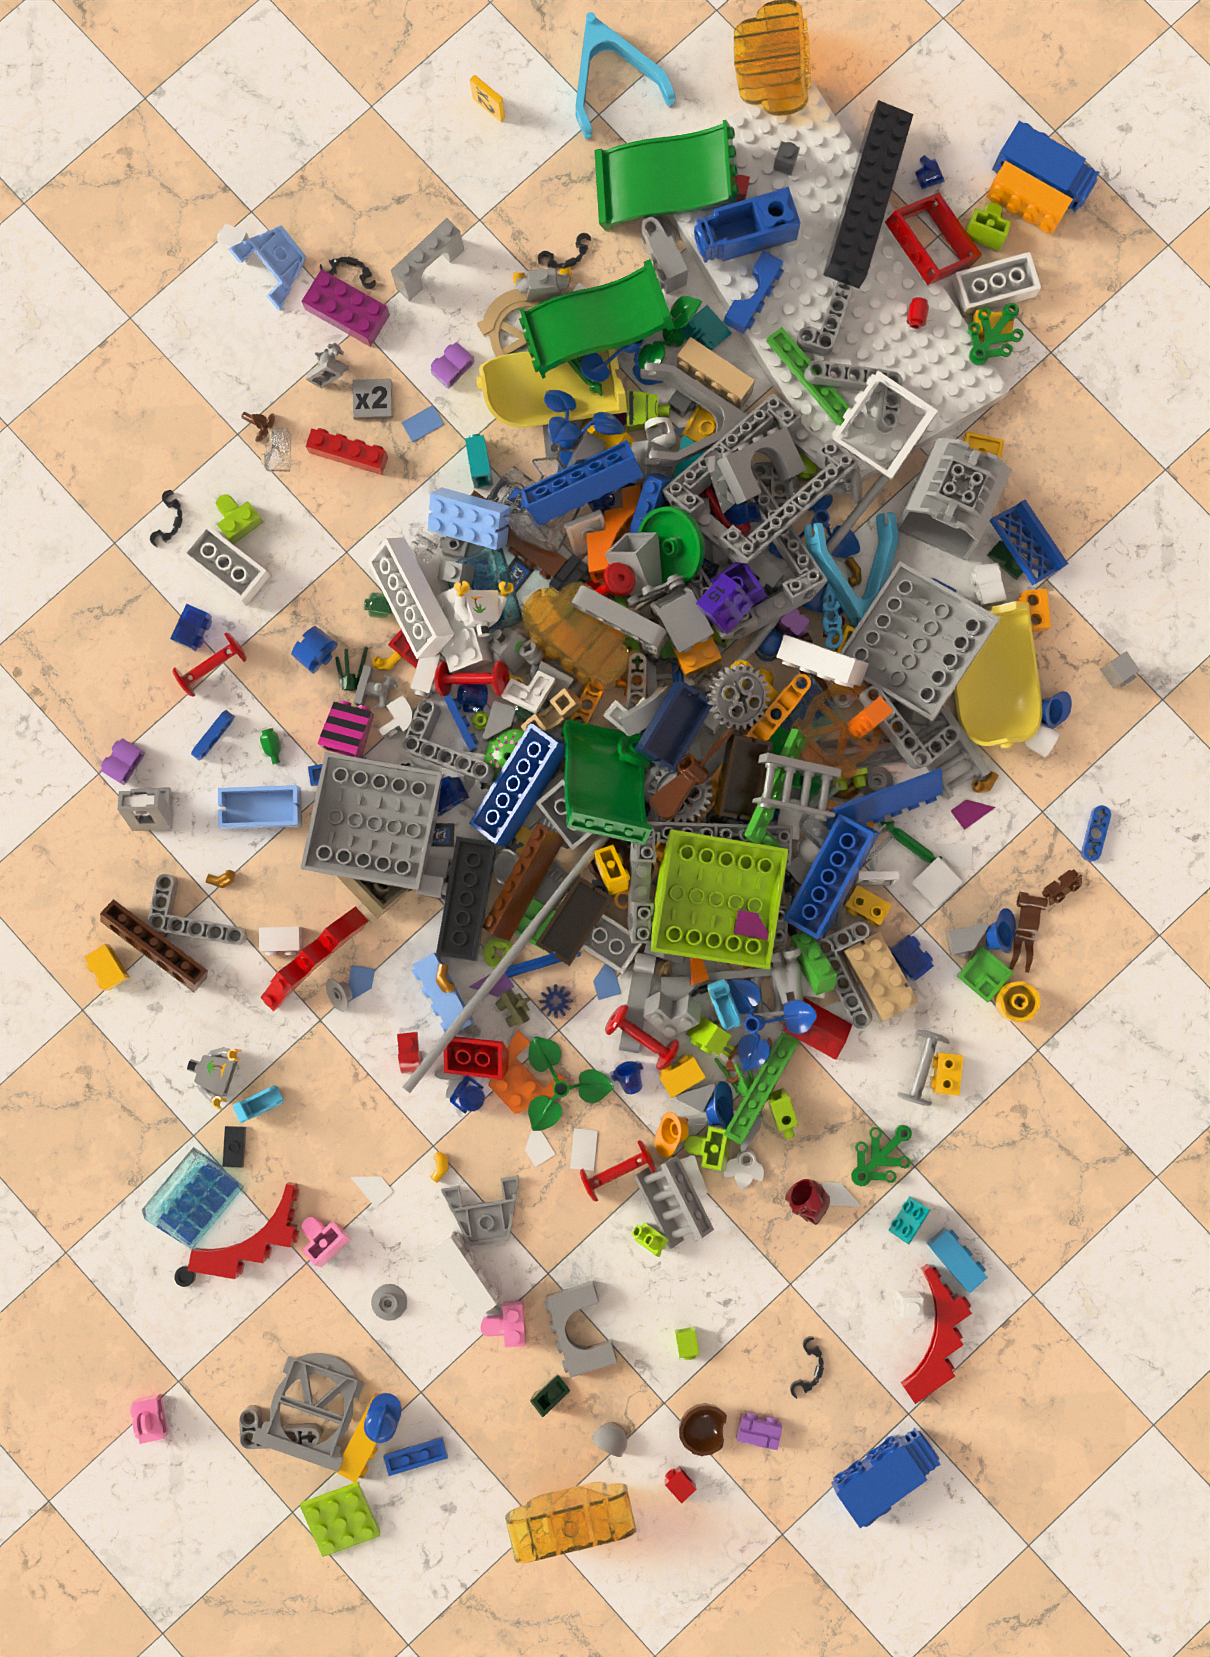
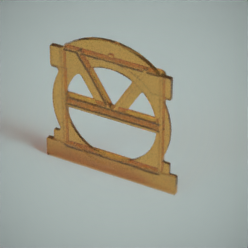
M830 680L828 683L831 685V688L820 693L807 708L804 719L798 717L788 730L791 731L792 728L798 729L807 738L805 747L800 753L804 761L842 769L841 777L849 781L858 771L856 764L864 761L875 751L884 732L879 725L874 727L870 742H867L863 737L859 739L857 736H854L849 731L847 723L823 702L837 695H851L860 699V693L866 688L862 684L861 686L854 685L851 688ZM869 691V699L874 700V695ZM817 710H820L833 722L823 727L812 728L813 718ZM893 723L892 728L897 732L898 726ZM841 729L836 757L830 756L819 748L814 738ZM848 736L863 749L851 757L844 756Z

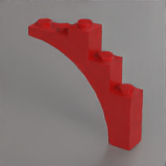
M356 906L326 927L320 936L303 948L292 962L279 970L260 998L273 1012L277 1010L317 967L359 933L369 920Z
M289 1182L286 1184L282 1199L275 1213L255 1235L229 1247L215 1249L194 1248L191 1250L187 1271L236 1279L239 1277V1274L242 1275L245 1263L242 1260L264 1263L271 1256L272 1247L269 1246L270 1244L292 1247L294 1243L298 1242L299 1238L298 1225L290 1223L295 1217L293 1204L299 1196V1189H296L297 1183Z
M928 1264L921 1267V1270L929 1283L935 1309L934 1331L922 1361L901 1382L915 1404L955 1377L952 1372L955 1369L948 1358L945 1360L944 1358L964 1344L960 1340L963 1338L957 1327H952L972 1314L969 1309L971 1304L965 1296L961 1298L957 1293L951 1297L953 1292L947 1284L943 1285L939 1278L942 1276L936 1267L931 1268Z

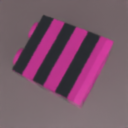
M340 700L339 703L333 702L318 740V745L324 750L362 758L374 714L366 706L359 705L358 708L351 706L352 703Z

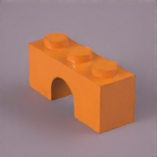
M879 696L847 723L849 731L860 739L894 711Z

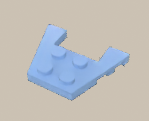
M282 225L228 248L239 263H243L255 252L279 281L266 295L277 310L283 307L286 295L289 294L290 287L306 258V255Z

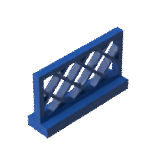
M1026 500L990 519V523L1032 586L1056 574L1068 565V562ZM998 520L1005 522V528L1000 525ZM1011 525L1017 528V533L1010 530ZM1010 536L1016 539V544L1012 543ZM1021 541L1028 544L1027 549L1021 547ZM1021 553L1027 555V560L1023 559ZM1032 557L1038 560V565L1032 563ZM1032 569L1038 571V578L1035 577Z

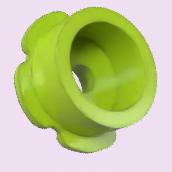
M483 711L476 712V715H473L471 719L474 728L485 730L489 714H485Z

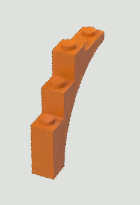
M641 485L622 488L623 507L604 511L605 530L586 534L589 574L594 583L604 580L603 573L609 565L605 553L625 533L629 532L642 491ZM668 500L664 502L661 507L670 505Z

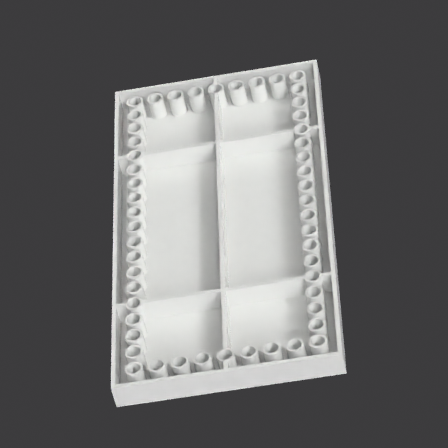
M806 72L724 120H727L735 131L733 145L736 148V157L734 158V164L737 166L738 174L750 177L746 199L789 187L801 222L797 240L764 249L765 252L784 261L782 266L784 272L779 281L775 280L773 284L775 288L770 297H765L763 301L765 305L761 313H756L754 316L756 320L751 330L747 329L745 334L740 333L780 399L801 415V425L825 444L834 437L832 433L837 425L766 342L767 338L781 327L796 344L799 331L804 326H811L821 330L836 283L838 282L824 276L823 272L859 154ZM723 121L717 123V124L714 125V126H717V125L722 124ZM781 141L792 142L800 147L792 175L773 169ZM888 201L867 277L859 289L853 287L832 352L827 356H821L803 349L801 350L811 362L822 360L898 372L903 380V388L938 410L937 415L922 435V439L911 451L913 453L1000 402L1006 397L1009 390L989 358L982 365L971 363L969 352L973 346L971 337L967 332L968 325L940 281L930 285L926 284L885 224V221L895 211ZM732 202L688 213L666 215L726 312L734 300H746L755 295L759 288L752 272L763 250L724 262L722 258H714L713 261L708 260L704 263L695 240L694 227L696 219L701 220L705 216L708 218L709 215L713 214V209L733 204ZM842 289V290H841V293H840V296H841V297L844 296L845 289ZM916 297L925 298L928 300L929 305L926 325L920 329H913L907 324L909 305L912 299ZM833 306L836 311L842 310L839 306ZM827 324V327L830 329L836 328L833 324ZM807 335L802 336L805 341L811 340ZM821 342V345L824 347L830 346L828 342ZM976 353L977 356H982L981 353ZM831 372L833 377L838 378L835 372ZM850 374L851 379L857 381L856 377ZM872 393L866 402L867 415L859 412L842 439L884 468H887L915 431L926 412L901 396L899 423L887 433L881 432L876 424L879 393ZM886 399L889 405H893L891 400ZM885 418V422L891 425V421ZM851 454L860 461L854 469L860 472L862 482L879 473ZM851 472L839 482L851 481Z

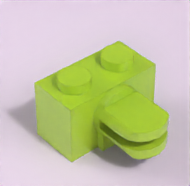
M992 202L988 203L983 211L975 208L967 224L966 232L974 242L999 251L1007 237L1011 222L1001 218L1002 207Z
M228 494L219 496L216 501L217 509L224 516V519L217 523V526L233 545L264 522L248 501L239 507L236 501Z
M702 1016L700 1017V1024L690 1028L686 1033L687 1036L692 1038L690 1041L692 1044L709 1055L713 1052L718 1056L722 1053L729 1057L730 1054L723 1049L725 1046L732 1051L735 1048L728 1043L732 1035Z
M708 1127L707 1137L690 1135L685 1140L684 1147L690 1154L703 1156L701 1167L726 1171L731 1139L724 1136L726 1130Z

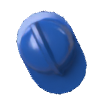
M1061 691L1053 697L1042 699L1041 723L1054 729L1068 718L1072 708V700L1068 692Z
M1003 908L998 915L997 921L990 924L987 928L986 947L988 949H1001L1005 953L1011 951L1016 922L1014 914L1010 909Z
M720 1081L717 1084L714 1097L708 1101L705 1107L710 1126L721 1125L727 1129L733 1118V1094L729 1084L725 1081Z
M382 1393L372 1400L365 1418L364 1431L366 1436L373 1442L384 1443L394 1436L402 1411L401 1403L396 1396L391 1393Z

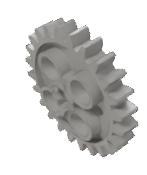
M733 664L732 669L725 667V673L718 672L719 679L713 678L716 684L715 686L709 685L713 693L707 694L712 697V700L708 701L707 704L713 705L709 711L716 713L713 718L719 720V724L725 725L727 728L732 727L735 730H738L739 727L745 730L746 725L753 727V720L760 722L759 715L765 716L762 710L763 708H769L765 701L771 700L766 697V694L770 693L771 690L765 689L769 683L763 681L765 676L759 675V670H753V667L749 665L746 667V665L740 664L738 667V665ZM746 679V685L742 688V682ZM729 688V694L725 697V691ZM753 697V703L749 705V700ZM736 706V712L732 715V709Z
M678 766L674 772H665L661 769L662 776H654L657 783L651 782L654 789L649 790V793L654 795L681 772L678 770ZM707 778L703 784L694 785L687 797L693 806L689 807L684 802L683 809L673 819L668 820V822L688 823L691 820L692 823H696L695 817L703 819L701 813H708L705 807L712 806L708 799L714 798L713 794L709 793L714 790L710 786L712 783L710 778ZM694 792H700L697 798H691Z

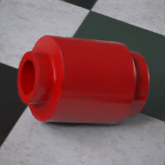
M921 297L912 299L907 316V324L911 328L920 329L926 325L929 310L928 300Z

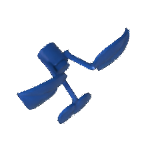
M644 339L621 347L605 362L597 353L588 354L581 358L580 370L582 374L590 381L603 382L610 376V370L606 366L623 351L626 353L635 352L633 360L635 365L632 369L635 378L644 385H655L664 382L641 378L638 355Z
M546 391L544 402L547 407L556 412H565V419L557 416L549 420L548 431L553 444L559 443L563 448L572 449L576 440L581 439V436L591 425H594V429L602 434L615 435L625 433V428L621 422L607 412L595 413L593 420L580 431L575 424L569 421V410L576 408L574 398L564 391Z
M832 495L823 496L807 510H814L815 513L810 523L812 528L814 523H822L823 527L826 528L827 534L830 536L826 540V544L841 526L838 525L833 529V532L830 531V524L828 523L830 515L826 510L833 502ZM851 530L833 551L832 556L844 558L860 552L858 539ZM804 531L798 535L800 539L805 535ZM771 542L769 552L778 558L784 559L774 543Z
M730 980V993L738 1012L746 1014L751 1010L744 1022L745 1029L751 1034L742 1037L738 1043V1055L744 1071L761 1066L770 1055L769 1043L765 1040H760L761 1036L757 1033L765 1027V1024L786 1020L785 1024L790 1032L802 1034L811 1028L817 1018V1013L811 1005L800 1000H793L784 1005L783 1011L785 1016L764 1020L762 1016L754 1015V1006L758 1005L761 1001L759 987L747 980Z

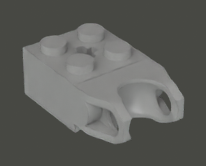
M649 217L643 220L641 242L648 258L651 259L661 289H664L665 293L668 294L687 285L688 268L672 236L667 237L657 219ZM647 223H654L656 230L652 228L646 230L645 226Z

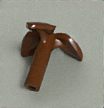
M243 412L241 415L242 419L260 429L255 438L256 442L263 440L269 434L267 428H272L275 421L274 413H271L268 419L262 414L251 415Z

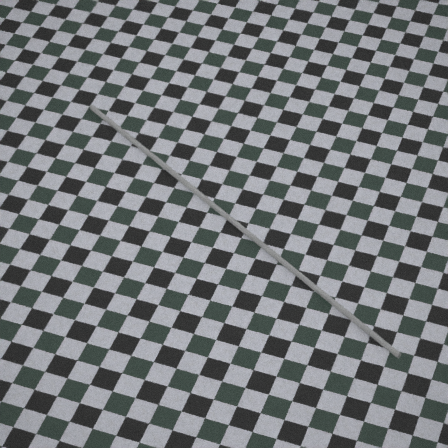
M897 455L894 457V459H893V460L890 462V464L887 466V468H886L887 470L889 469V467L891 466V464L893 463V461L895 460V458L897 457ZM883 474L879 476L829 540L826 546L830 555L890 480ZM783 616L761 627L736 661L739 659L748 661ZM656 764L644 777V793L651 786V782L655 781L656 778L654 776H658L661 773L660 770L662 768ZM599 835L403 1085V1089L409 1093L412 1092L573 886L577 878L594 859V851L601 849L610 837Z

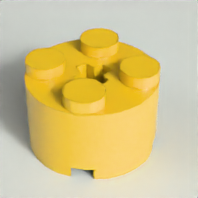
M1022 981L1009 982L1004 984L996 993L995 1005L997 1011L1004 1019L1024 1022L1032 1019L1040 1007V996L1037 990L1028 983ZM1016 998L1021 1000L1018 1005L1014 1003Z

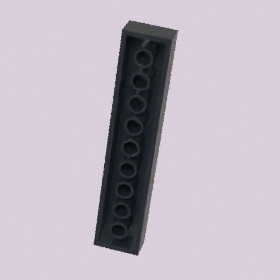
M880 100L877 101L870 113L823 272L824 276L858 289L866 279L914 114Z

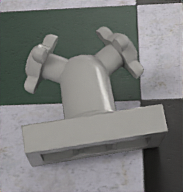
M329 343L327 345L330 348L329 352L328 349H324L323 352L314 353L319 361L318 367L308 372L306 376L308 382L321 389L343 376V372L349 370V366L335 359V356H338V354H344V351L336 343Z
M364 665L353 701L354 704L364 706L366 697L369 695L379 698L380 703L375 704V708H387L386 705L394 701L387 700L388 689L392 685L396 689L398 688L395 679L385 673L383 676L387 680L384 683L373 681L374 669L371 666Z

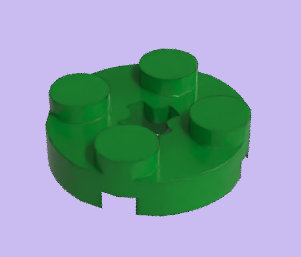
M636 733L631 736H621L617 745V751L622 762H629L643 768L650 766L652 760H648L634 750L643 734Z

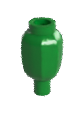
M273 728L262 730L260 742L264 753L271 757L272 764L280 763L278 755L281 751V744L278 734L273 731Z

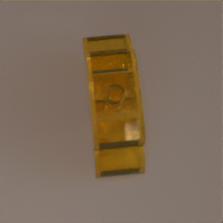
M795 0L768 2L758 10L755 18L742 21L734 30V66L740 98L748 104H762L767 113L775 116L794 114L802 110L808 102V89L812 88L811 76H808V74H811V65L807 61L810 60V48H808L810 46L808 32H805L808 31L807 18L803 19L802 7Z
M573 582L566 585L560 592L553 588H541L535 591L522 608V626L526 634L531 638L530 642L534 643L538 648L540 646L546 650L545 654L549 658L560 661L562 663L560 666L568 673L572 671L576 674V679L583 685L587 683L590 687L599 691L614 688L626 674L629 664V653L624 645L627 635L582 612L571 604L581 585L593 591L595 590L585 583Z
M591 1482L542 1494L529 1500L526 1505L515 1508L505 1515L511 1548L516 1563L534 1562L619 1541L630 1537L637 1531L628 1488L624 1483L607 1485L605 1482Z

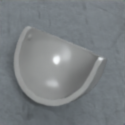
M503 849L497 854L493 863V875L499 883L505 884L514 865L520 857L519 853Z
M608 1422L594 1432L592 1441L605 1452L616 1457H622L627 1447V1433L620 1425Z

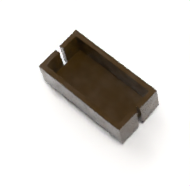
M732 734L727 739L714 813L720 816L751 820L758 805L752 803L754 798L762 796L767 772L765 764L758 763L759 756L765 753H772L774 742Z
M580 876L536 942L537 946L551 955L553 951L556 952L554 957L568 966H571L613 900L612 896L597 888L596 892L593 891L595 885Z

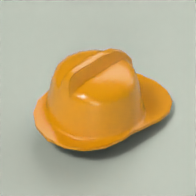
M666 1112L663 1115L655 1135V1147L660 1156H672L678 1144L687 1139L689 1134L688 1118L677 1116L673 1112Z

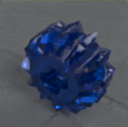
M554 984L553 992L549 986L546 987L549 994L541 992V995L546 997V1000H539L541 1004L546 1003V1006L542 1007L541 1010L545 1011L549 1008L550 1010L547 1012L548 1017L552 1011H554V1018H558V1011L561 1012L562 1016H565L566 1013L563 1008L571 1010V1007L567 1006L566 1003H573V999L566 1000V997L570 996L571 992L563 994L564 986L558 992L557 984ZM555 995L559 996L558 999L561 998L562 1001L558 1004V1007H554V1004L550 1002L551 999H554Z

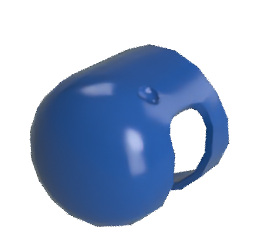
M772 629L758 647V651L766 656L777 655L783 640L782 634ZM757 650L755 651L757 657L762 661L771 662L777 659V656L764 658Z

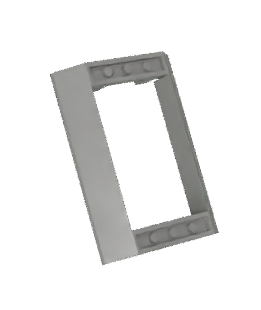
M772 394L662 489V493L671 506L687 511L698 523L703 537L731 561L748 564L850 473L860 461L832 439H829L824 444L801 425V415L775 394ZM776 427L779 430L787 427L797 450L819 466L822 471L745 538L742 532L734 525L727 529L705 510L704 500L699 495L712 484V480L704 458L713 450L721 454L731 449L736 452L738 451L737 446L747 441L750 445L753 443L752 439L761 434L766 437L768 435L767 432Z
M751 465L754 477L760 481L758 485L762 493L746 500V502L762 524L779 509V506ZM791 525L772 542L796 578L784 582L781 593L751 608L728 634L713 624L721 639H741L811 601L827 583V578ZM702 568L697 576L687 583L697 600L712 586Z
M647 821L648 824H651L652 831L645 845L631 842L627 914L631 943L651 944V915L654 914V903L650 902L651 865L656 863L657 850H655V842L667 843L670 829L750 842L744 836L748 824ZM768 825L766 831L780 842V848L789 849L786 866H791L793 826ZM785 875L774 945L787 946L788 922L783 920L789 910V906L784 904Z

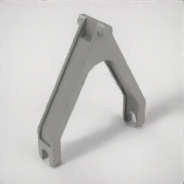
M646 363L644 364L645 369H640L641 378L664 381L711 412L717 425L716 433L677 452L650 451L649 457H644L645 465L671 468L710 449L749 415L673 365Z

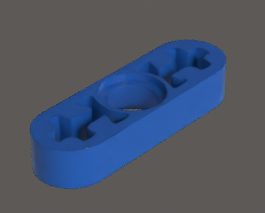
M227 710L223 711L193 748L191 755L199 761L202 760L231 725L235 716Z
M1097 806L1091 812L1081 850V855L1086 861L1092 862L1101 856L1111 818V811L1107 806ZM1101 810H1103V814L1106 815L1100 820V824H1104V826L1099 824H1093L1094 822L1096 823L1099 821V815L1096 814ZM1093 828H1098L1101 831L1099 839H1094L1091 836ZM1093 843H1099V845L1096 844L1093 847V852H1096V855L1089 857L1090 854L1087 853V850L1092 848Z

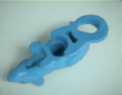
M828 583L823 597L820 599V602L823 603L821 625L823 632L827 635L825 646L832 650L842 644L843 630L841 629L842 616L838 614L840 603L835 601L836 595L831 584ZM839 633L838 642L832 644L833 638Z

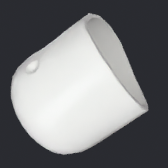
M657 417L649 419L645 423L644 429L648 440L668 449L675 445L676 434L670 418ZM659 423H665L664 425H662V426H660V427L648 429V428H650V427L653 426V425H656V424H659Z
M1041 723L1037 733L1031 739L1024 742L1029 749L1046 757L1055 745L1060 733Z
M816 836L802 838L797 846L798 856L800 855L805 862L812 865L824 840Z

